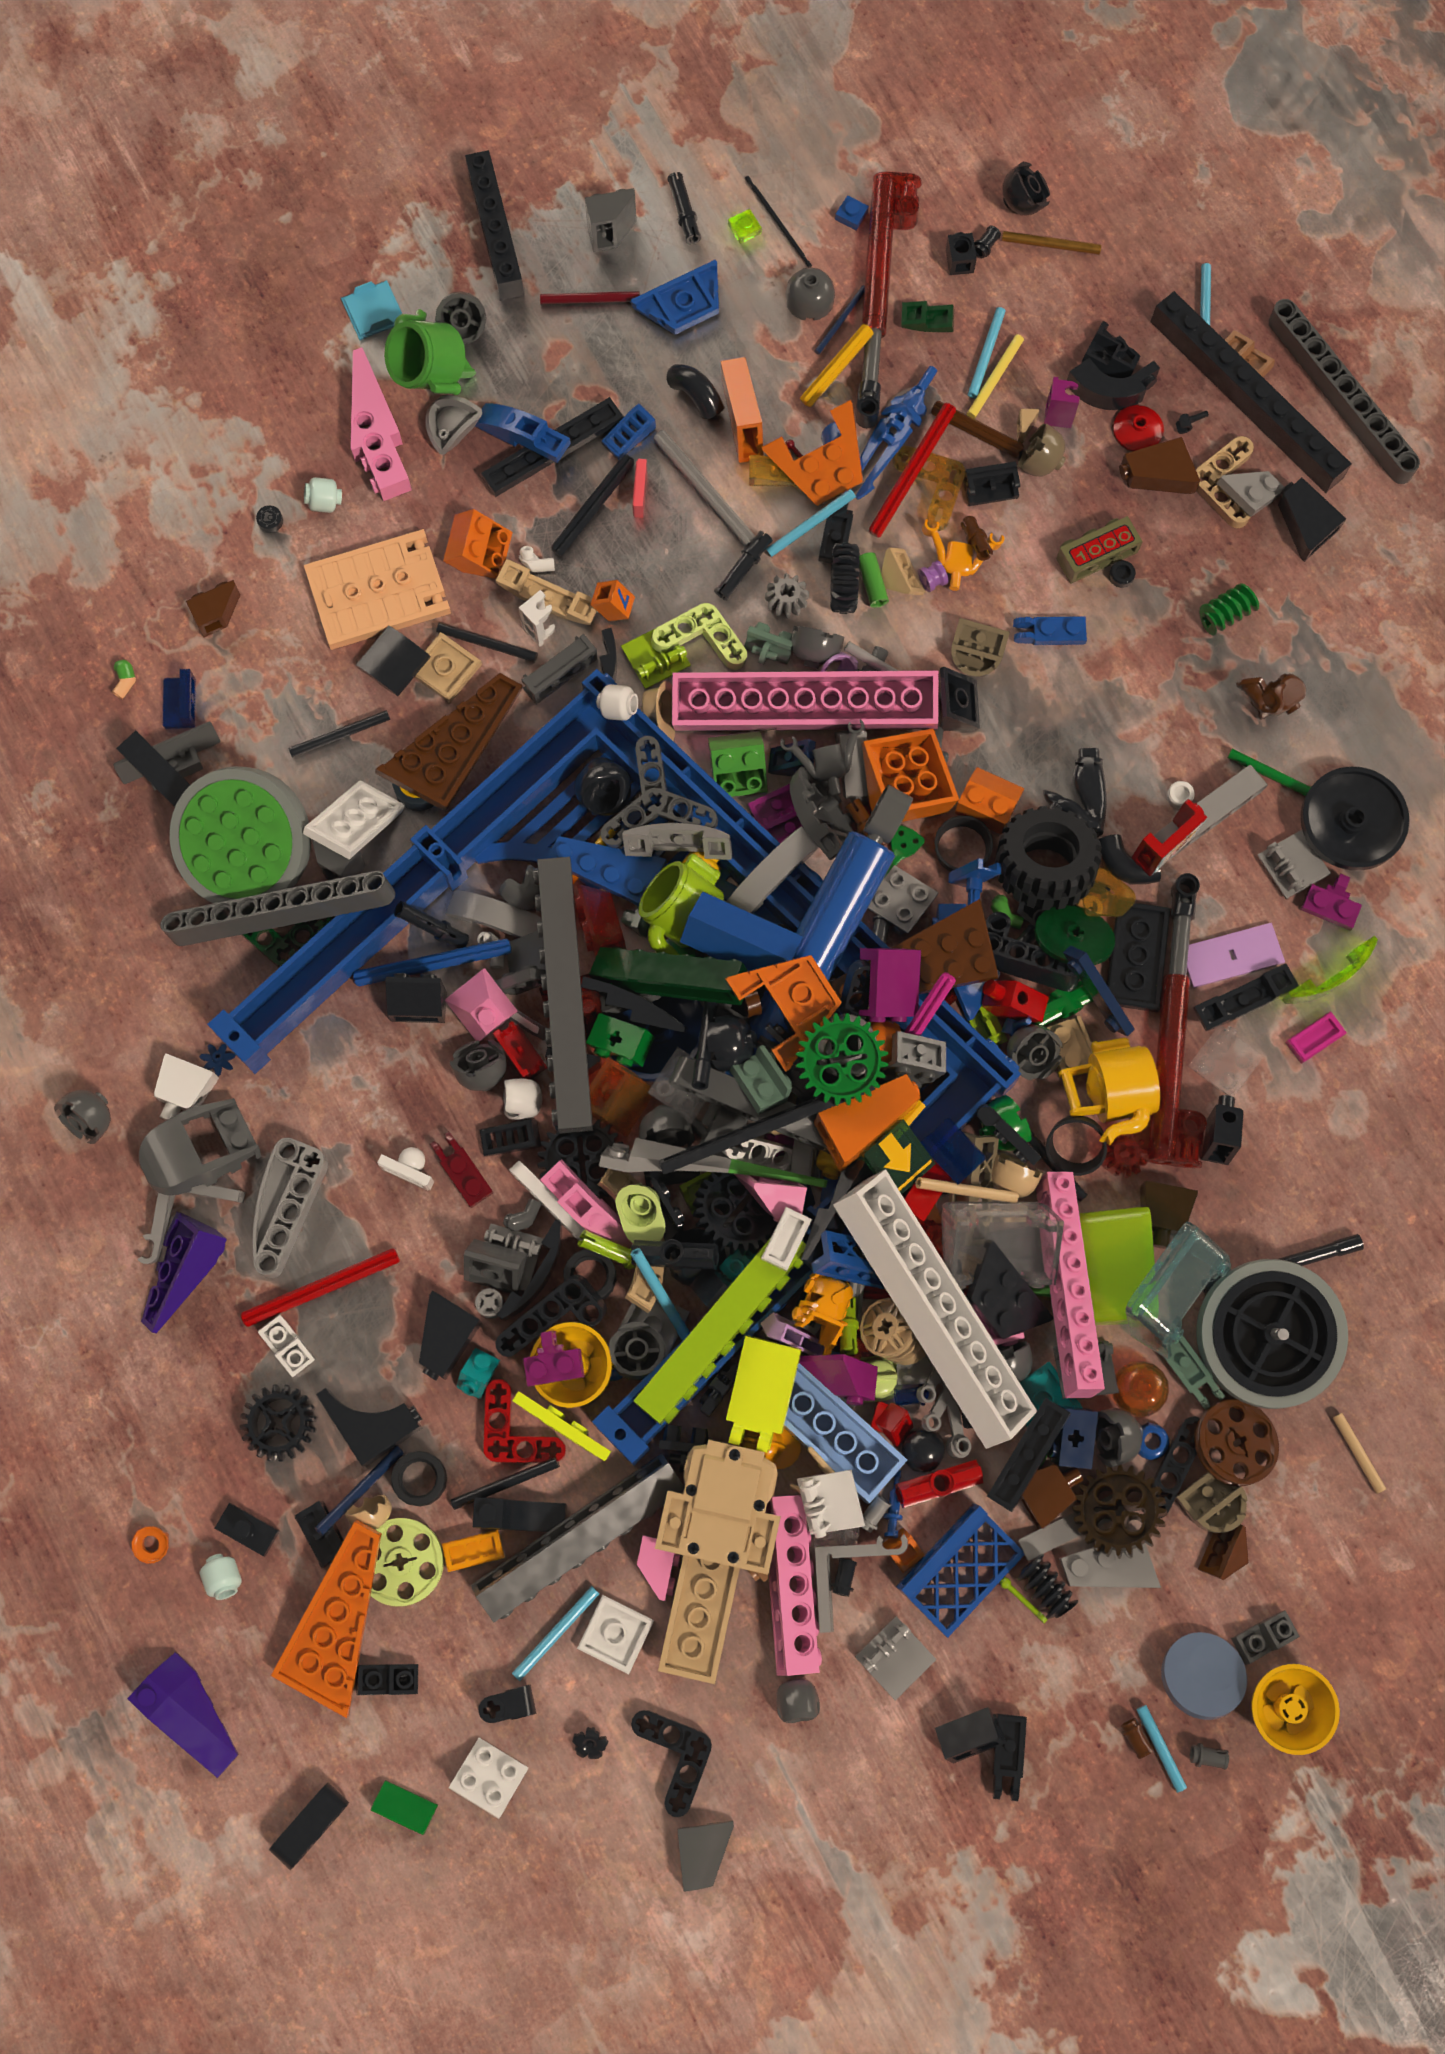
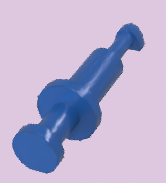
M898 1470L893 1476L895 1477L894 1488L890 1491L889 1496L891 1507L888 1508V1513H885L883 1517L888 1519V1530L884 1533V1537L898 1538V1530H896L897 1521L903 1520V1516L899 1515L900 1503L898 1502L895 1484L899 1483V1479L902 1476V1470Z

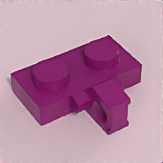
M1340 873L1334 885L1328 884L1326 889L1312 884L1309 887L1301 910L1351 931L1362 905L1349 900L1351 893L1345 890L1347 889L1350 877Z
M556 1331L542 1332V1348H537L538 1356L523 1358L527 1386L529 1387L583 1378L585 1376L581 1349L565 1351L563 1344L558 1345Z

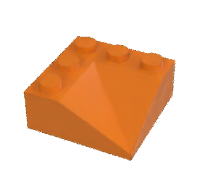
M934 728L867 740L861 743L868 798L872 811L888 784L913 797V801L902 822L948 813L959 801Z

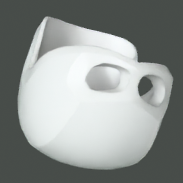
M524 1078L504 1081V1114L507 1118L524 1120L539 1114L542 1106V1092L539 1084Z

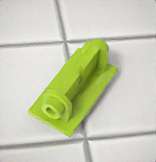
M981 1006L974 1019L969 1021L970 1025L986 1040L988 1038L991 1039L997 1046L1008 1042L1005 1033L1001 1032L1002 1027L997 1017Z

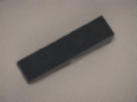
M855 1160L846 1169L842 1170L829 1209H818L801 1258L812 1271V1262L824 1255L821 1233L827 1230L842 1234L846 1227L833 1204L859 1183L877 1174L866 1161Z

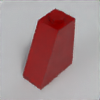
M932 1157L930 1159L932 1162L918 1176L950 1182L955 1172L950 1170L951 1166L944 1160L939 1158L936 1160ZM915 1180L904 1199L921 1225L943 1192L919 1189L916 1187Z

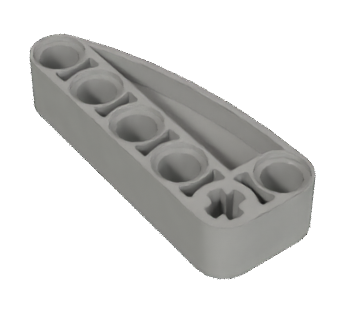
M282 1138L275 1144L262 1179L253 1224L254 1267L257 1272L270 1279L278 1277L284 1270L329 1165L328 1159L319 1149L292 1138ZM295 1147V1153L292 1157L283 1158L285 1148ZM317 1158L320 1161L318 1165L313 1164L311 1166L309 1164L310 1159L315 1160ZM309 1182V1189L305 1193H297L299 1183ZM290 1207H297L298 1213L296 1217L290 1220L286 1219V1211ZM280 1232H285L287 1236L286 1241L281 1245H275V1236ZM268 1258H274L275 1266L273 1269L264 1271V1261Z

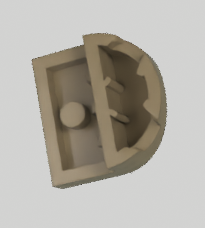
M960 618L951 648L955 665L960 671L970 676L978 677L991 673L1002 661L1010 632Z
M1209 1472L1175 1498L1190 1519L1199 1528L1208 1532L1222 1533L1231 1531L1238 1527L1246 1517L1247 1495L1243 1487L1222 1483Z

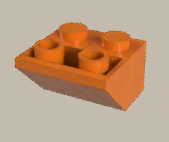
M475 509L455 514L443 561L463 573L497 579L506 561L513 532Z

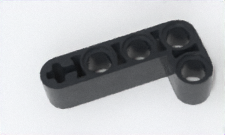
M994 912L989 915L986 925L998 971L1068 992L1076 989L1079 977L1071 972L1067 964L1052 958L1039 946L1010 938L1011 919L1007 914Z
M572 1275L510 1324L497 1337L495 1342L496 1349L501 1355L506 1357L517 1354L570 1310L582 1324L589 1327L595 1326L606 1315L607 1305L586 1278L581 1275ZM570 1283L577 1284L581 1289V1294L578 1296L572 1295L568 1290V1285ZM548 1301H555L559 1305L560 1310L558 1313H553L547 1308ZM586 1306H595L599 1311V1316H589L586 1312ZM527 1318H532L537 1322V1330H531L527 1327ZM518 1332L520 1337L514 1344L508 1345L506 1340L511 1339Z

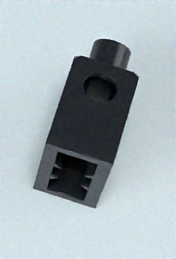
M1219 1096L1218 1104L1215 1105L1209 1114L1201 1160L1229 1165L1241 1148L1244 1111L1241 1108L1235 1107V1098L1233 1096Z

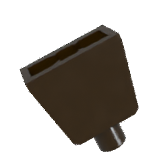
M1147 1180L1141 1184L1140 1203L1141 1207H1149L1152 1231H1154L1153 1247L1168 1249L1170 1236H1180L1185 1232L1198 1190Z

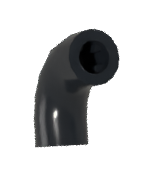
M674 364L668 369L666 380L670 388L686 392L694 401L702 419L715 417L724 410V404L714 385L699 370L683 364Z
M1108 835L1099 839L1102 847L1101 861L1105 869L1116 879L1130 885H1146L1160 882V868L1152 876H1149L1126 852L1121 835Z

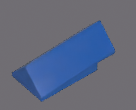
M702 892L689 914L680 942L718 960H739L743 962L748 971L793 960L803 936Z

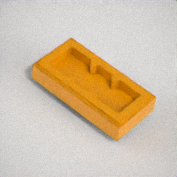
M499 1530L442 1543L448 1572L505 1558Z

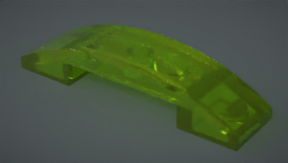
M1374 935L1353 949L1346 956L1351 965L1318 987L1309 979L1289 992L1282 1001L1285 1004L1304 1003L1323 997L1336 990L1366 963L1378 939Z

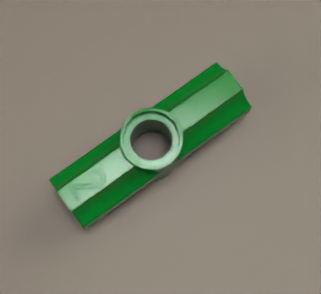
M1081 981L1078 982L1076 989L1067 992L1056 989L1049 995L1043 1022H1031V1024L1045 1026L1059 1018H1068L1082 1010L1083 1006L1094 1002Z

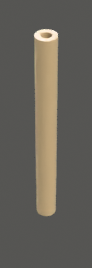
M918 1177L916 1180V1187L919 1189L1017 1203L1019 1198L1018 1193L922 1177Z

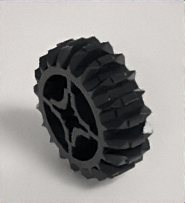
M842 542V544H835L832 549L830 607L833 612L839 614L854 613L857 609L860 553L857 544Z
M274 1384L272 1386V1394H270V1391L264 1387L261 1389L263 1398L253 1394L252 1398L256 1402L255 1405L250 1403L244 1405L251 1411L249 1415L242 1413L240 1418L248 1420V1424L239 1426L240 1430H249V1433L245 1434L242 1440L245 1442L253 1440L249 1444L248 1449L253 1451L259 1447L256 1454L259 1458H262L267 1452V1461L272 1462L277 1453L278 1461L284 1462L285 1452H287L291 1459L296 1458L294 1448L303 1453L306 1449L301 1443L305 1441L311 1444L313 1441L306 1435L308 1431L312 1433L317 1431V1428L309 1426V1422H316L318 1420L317 1416H308V1413L314 1411L315 1407L314 1405L304 1407L309 1401V1397L304 1395L298 1399L301 1390L297 1388L290 1394V1386L284 1385L280 1393L279 1385ZM277 1400H287L293 1403L289 1408H285L280 1412H276L268 1404ZM262 1411L266 1418V1424L261 1430L262 1433L259 1434L257 1422ZM299 1412L300 1427L295 1435L291 1428V1422L296 1417V1413ZM273 1416L280 1419L284 1418L281 1423L285 1431L277 1427L273 1430V1427L276 1425ZM277 1434H281L289 1443L272 1447L267 1445L265 1441L268 1438L272 1439Z

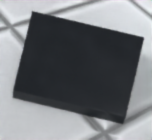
M941 667L938 673L939 727L944 731L980 729L977 680L949 668Z

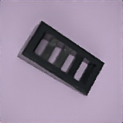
M534 1119L480 1129L484 1157L541 1147L538 1122ZM524 1128H527L529 1141H526ZM513 1130H517L519 1140L517 1144H515ZM502 1132H506L507 1146H504ZM491 1134H495L497 1148L494 1149Z

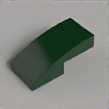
M927 301L902 302L901 326L902 328L923 332H954V305L928 306Z

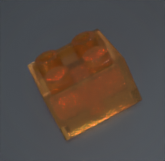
M608 1057L589 1086L592 1117L597 1120L601 1119L602 1123L605 1125L609 1124L612 1129L628 1137L656 1090L634 1072Z

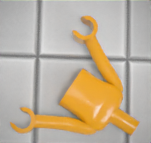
M926 519L922 526V532L928 537L932 536L938 561L942 563L946 572L951 574L949 589L958 591L961 576L974 575L983 561L979 560L976 556L972 564L974 551L972 545L956 541L948 542L945 556V549L937 531L940 523L937 521L934 529L929 528L927 525L928 519ZM991 533L987 542L992 550H998L1004 542V536L1001 535L999 542H995L992 539L993 533Z

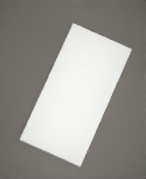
M359 780L304 827L303 834L345 858L351 859L403 812L404 805Z

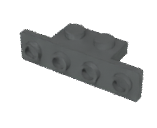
M209 721L152 747L184 778L203 769L197 753L220 743V738ZM126 758L113 764L123 784L143 777Z

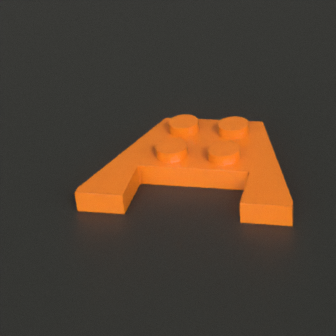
M851 400L830 410L841 436L795 461L782 436L761 447L770 459L816 506L863 483L854 407Z
M812 955L725 978L739 1001L764 985L793 1029L794 1035L771 1049L785 1072L791 1068L794 1061L798 1058L795 1053L804 1051V1048L798 1044L799 1041L807 1042L809 1040L804 1032L810 1031L814 1033L815 1031L812 1026L814 1022L822 1027V1017L826 1016L829 1020L842 1003Z

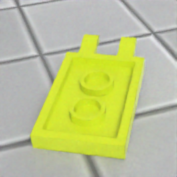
M749 1335L745 1336L726 1420L734 1422L728 1443L735 1445L743 1443L746 1429L760 1433L756 1450L766 1453L770 1450L773 1434L783 1433L802 1349Z

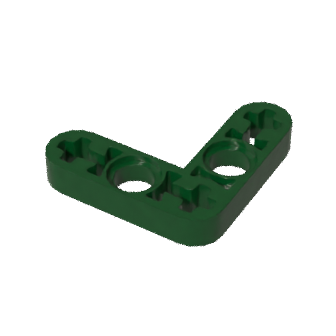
M334 916L327 917L324 922L319 920L314 925L317 929L316 932L307 924L309 922L307 921L295 924L283 938L273 929L242 934L241 936L280 968L286 962L285 959L280 961L279 953L281 951L284 953L289 951L288 955L290 958L296 953L295 949H291V946L288 944L290 941L298 949L308 942L299 943L296 941V934L299 931H309L310 940ZM312 920L310 923L313 925L317 920ZM262 933H270L272 935V941L268 945L262 946L258 944V937Z

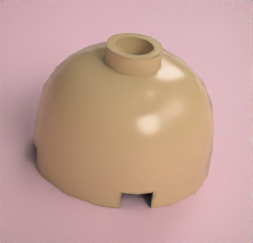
M997 1153L992 1170L993 1187L999 1190L1017 1192L1019 1198L1026 1197L1035 1190L1043 1172L1037 1168L1035 1171L1029 1169V1164H1024L1021 1160L1004 1153L999 1155Z

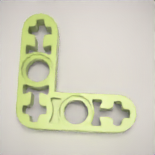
M710 603L700 604L657 627L652 634L651 645L660 653L669 652L675 646H680L703 634L727 668L738 670L746 662L747 651L717 608ZM702 613L706 616L711 615L710 620L706 617L701 619ZM687 623L691 626L692 630L688 633H683L678 629V625ZM715 632H723L726 634L727 640L723 642L717 641L713 634ZM659 636H661L663 639L668 637L667 643H665V641L663 640L658 641ZM731 652L734 656L739 655V660H737L736 658L731 659Z

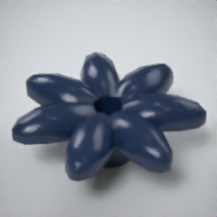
M209 1044L208 1051L210 1054H201L199 1058L207 1061L203 1067L204 1069L211 1070L214 1067L215 1074L220 1076L222 1067L226 1070H233V1066L228 1061L234 1059L236 1055L234 1053L225 1054L226 1044H222L218 1051L213 1045Z

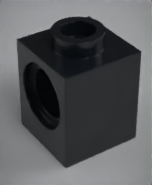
M958 232L948 235L946 256L949 275L974 273L977 257L973 233Z

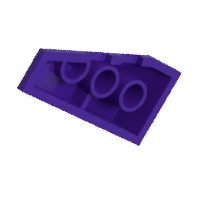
M178 1211L165 1236L163 1246L167 1247L164 1261L157 1264L158 1282L156 1286L150 1289L141 1320L152 1333L156 1334L214 1267L219 1256L224 1252L227 1240L216 1229Z
M177 1652L149 1674L127 1698L148 1720L215 1777L218 1778L239 1755L224 1724L221 1723L213 1707L214 1704L210 1697H208L197 1671Z

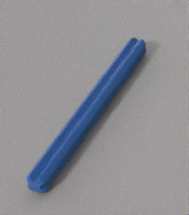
M505 938L353 972V978L357 986H364L385 981L386 977H393L395 973L414 975L507 955L511 953V944Z

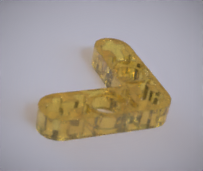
M902 446L893 457L894 467L898 471L903 472L917 448ZM931 453L927 461L933 462L936 468L933 471H926L922 467L917 477L937 483L927 514V525L934 529L937 522L935 517L940 507L943 509L937 531H941L947 528L963 483L965 467L957 460ZM904 455L908 456L906 463L901 462V458ZM956 470L957 473L954 477L953 483H949L948 481L951 471ZM944 490L952 493L953 498L948 501L942 500L939 497V493Z

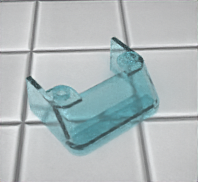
M1187 1221L1180 1228L1126 1306V1316L1131 1337L1168 1360L1172 1356L1170 1345L1172 1343L1174 1345L1177 1344L1184 1333V1330L1181 1329L1183 1317L1211 1278L1217 1279L1219 1276L1223 1278L1231 1270L1229 1255L1191 1222Z

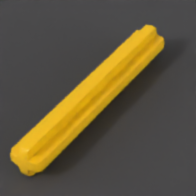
M863 324L803 393L800 400L804 405L812 407L873 336L874 332L868 325Z

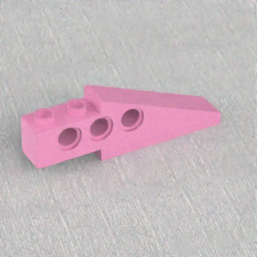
M361 347L353 350L351 450L355 462L361 460L365 472H371L373 478L369 480L374 493L380 492L383 501H386L412 489L407 473L395 448L403 444L400 432L366 354ZM364 425H370L368 428H362ZM374 446H379L376 450H370ZM384 467L389 468V469L386 470V471H379L380 469H382V468H384Z

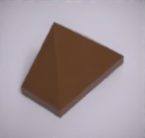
M1240 1524L1231 1531L1213 1533L1198 1570L1225 1580L1247 1565L1249 1561L1246 1527Z

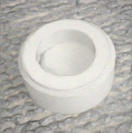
M1185 781L1173 783L1167 791V801L1172 807L1180 809L1187 799L1193 801L1195 796L1193 787Z

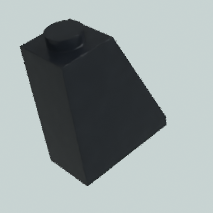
M1301 477L1295 484L1290 482L1281 491L1283 496L1278 506L1299 556L1305 562L1341 529L1346 518Z
M433 1290L429 1295L419 1363L425 1367L422 1372L437 1381L439 1376L444 1380L447 1379L482 1322Z

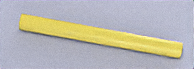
M1016 334L968 410V416L975 419L1023 343L1024 338L1021 335Z

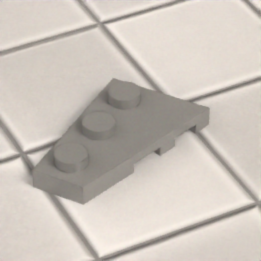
M1146 1543L1142 1545L1144 1549L1143 1554L1137 1548L1133 1549L1132 1558H1130L1127 1551H1123L1121 1559H1118L1115 1550H1112L1110 1556L1107 1557L1105 1555V1547H1102L1098 1552L1092 1547L1059 1558L1068 1586L1161 1588Z

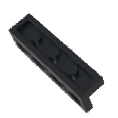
M1044 1399L988 1493V1498L1010 1512L1014 1511L1070 1417V1412L1049 1399Z

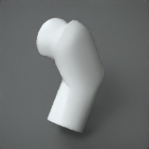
M524 546L520 549L519 559L531 572L555 571L554 558L539 559L533 553V548L530 546Z

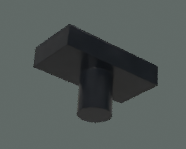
M232 1503L228 1504L214 1528L262 1556L267 1555L280 1530Z

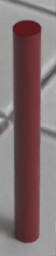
M640 291L540 294V304L631 302V299L640 296Z

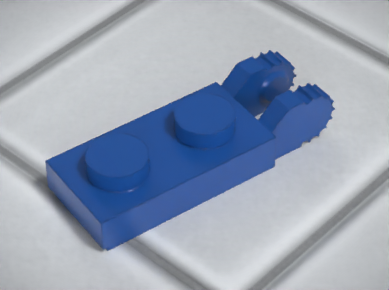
M1086 616L1019 617L1013 620V627L1033 629V633L1019 632L1015 634L1014 642L1084 645L1087 642Z

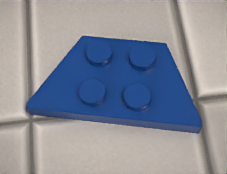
M716 259L631 299L632 308L674 335L719 314Z

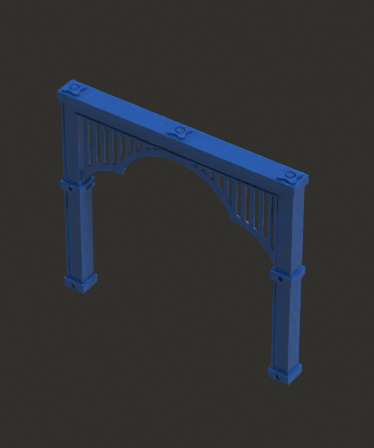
M596 669L582 682L583 691L432 829L425 825L410 839L412 847L383 873L395 890V898L390 904L335 916L233 1011L228 1014L223 1009L207 1025L256 1074L271 1060L267 1054L342 986L353 975V972L358 971L409 924L405 920L394 916L395 907L400 901H404L423 911L447 888L453 892L468 879L466 870L475 862L482 864L493 861L515 860L537 863V859H546L552 849L550 847L555 843L558 836H563L588 812L587 809L579 804L537 844L525 842L576 796L575 781L510 841L497 842L597 750L603 754L601 757L614 761L628 772L631 782H633L631 784V800L641 791L635 750L636 743L644 736H652L658 741L662 752L667 791L712 808L718 817V825L715 829L730 835L732 859H718L717 864L722 869L720 870V877L714 885L723 892L725 901L738 888L726 880L731 877L740 885L780 843L639 708L626 721L604 718L600 709L597 708V696L605 686L609 684L617 685V683L609 674L605 673L603 675ZM647 743L646 748L641 751H645L648 762H658V760H652L651 750L655 749V747H652L650 743ZM655 768L648 769L645 773V779L649 782H654L659 777V771ZM652 796L650 798L652 803L648 807H645L643 803L640 807L647 814L650 806L655 804L658 807L661 805L660 799L662 796L659 798ZM682 803L677 804L673 809V814L676 817H684L688 812L687 805ZM693 808V816L689 822H693V817L700 819L702 826H705L707 822H712L708 813H706L705 817L696 815L695 811L697 808ZM638 811L631 812L627 817L628 823L635 825L642 818V814ZM615 814L610 816L597 815L572 839L586 842ZM658 816L648 825L667 823L669 820ZM623 821L619 823L622 826L620 830H622L623 828L624 830H629L624 825ZM617 834L613 837L615 841L619 838ZM655 850L653 856L661 857L666 851ZM690 851L678 852L664 867L675 861L682 862ZM800 863L763 901L764 904L754 915L776 925L786 924L796 933L823 882L822 878L805 863ZM581 878L578 879L586 885V889L589 892L595 893L602 889ZM862 921L859 923L832 974L836 979L846 974L853 962L863 960L860 959V948H889ZM929 993L919 994L918 1010ZM943 1000L921 1036L946 1042V1073L939 1077L943 1082L923 1101L926 1107L897 1139L903 1149L911 1143L910 1172L902 1171L897 1182L893 1181L897 1188L905 1183L932 1157L934 1158L956 1136V1132H960L977 1115L978 1106L984 1103L987 1105L994 1097L997 1098L1005 1095L1016 1084L1021 1075L1018 1071L1020 1069L1019 1066L1006 1056L995 1042L989 1038L986 1040L945 1000ZM907 1017V1022H896L900 1026L901 1032L906 1030L914 1017ZM926 1085L925 1087H923V1088L920 1090V1093H921L928 1085ZM823 1177V1179L828 1181L826 1188L822 1187L821 1204L816 1209L811 1205L806 1209L804 1216L811 1218L812 1221L802 1240L805 1244H807L818 1209H829L839 1177L837 1180ZM845 1227L842 1234L852 1236L848 1228ZM835 1244L833 1251L842 1254V1249ZM805 1263L799 1269L792 1268L787 1274L790 1277L787 1284L780 1291L775 1289L769 1297L772 1301L762 1313L758 1310L751 1317V1320L754 1321L744 1335L739 1332L732 1340L735 1345L725 1357L720 1354L714 1362L717 1365L715 1370L707 1379L703 1376L695 1384L698 1390L689 1401L683 1399L676 1407L681 1411L742 1350L746 1335L755 1337L763 1329L761 1322L773 1312L778 1314L804 1288L807 1279L813 1273ZM681 1343L613 1410L608 1405L592 1421L594 1426L633 1466L650 1451L647 1444L668 1424L664 1421L662 1425H659L639 1408L633 1400Z

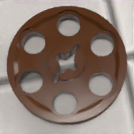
M1240 1400L1222 1401L1209 1408L1201 1416L1196 1426L1195 1447L1198 1457L1204 1468L1220 1482L1237 1487L1248 1486L1263 1480L1274 1469L1279 1455L1277 1432L1268 1416L1258 1407L1246 1404ZM1230 1408H1236L1240 1412L1241 1420L1239 1422H1234L1230 1418ZM1209 1420H1213L1218 1424L1219 1433L1217 1435L1209 1432L1207 1428ZM1254 1423H1258L1264 1428L1265 1434L1263 1438H1259L1254 1434ZM1240 1439L1241 1444L1235 1447L1232 1442ZM1211 1448H1215L1220 1452L1221 1461L1219 1463H1215L1210 1459L1209 1451ZM1257 1451L1265 1454L1267 1458L1265 1466H1261L1256 1462L1255 1453ZM1234 1464H1240L1244 1468L1245 1476L1243 1479L1235 1476L1233 1472Z

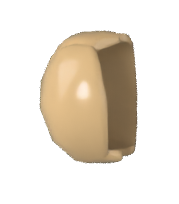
M377 1495L373 1498L364 1497L363 1505L359 1508L353 1505L345 1513V1516L351 1525L357 1519L377 1530L388 1520L392 1511V1505L386 1495Z

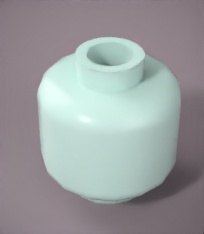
M313 477L309 483H305L304 504H308L311 511L332 513L336 508V504L341 505L342 489H337V484L333 479Z
M222 1554L209 1557L199 1572L206 1594L210 1597H215L216 1600L227 1599L235 1595L238 1591L237 1588L242 1583L235 1559L223 1557Z

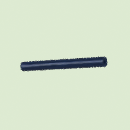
M395 1446L315 1527V1530L323 1536L404 1454L401 1448Z

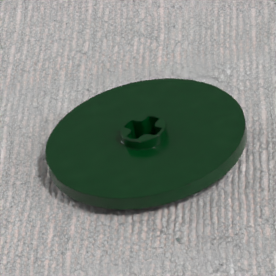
M1066 905V908L1056 910L1055 907H1052L1050 910L1044 911L1038 917L1035 924L1034 933L1039 946L1049 956L1065 964L1068 963V960L1063 952L1069 946L1086 952L1094 965L1107 960L1115 947V935L1110 925L1102 917L1085 908Z

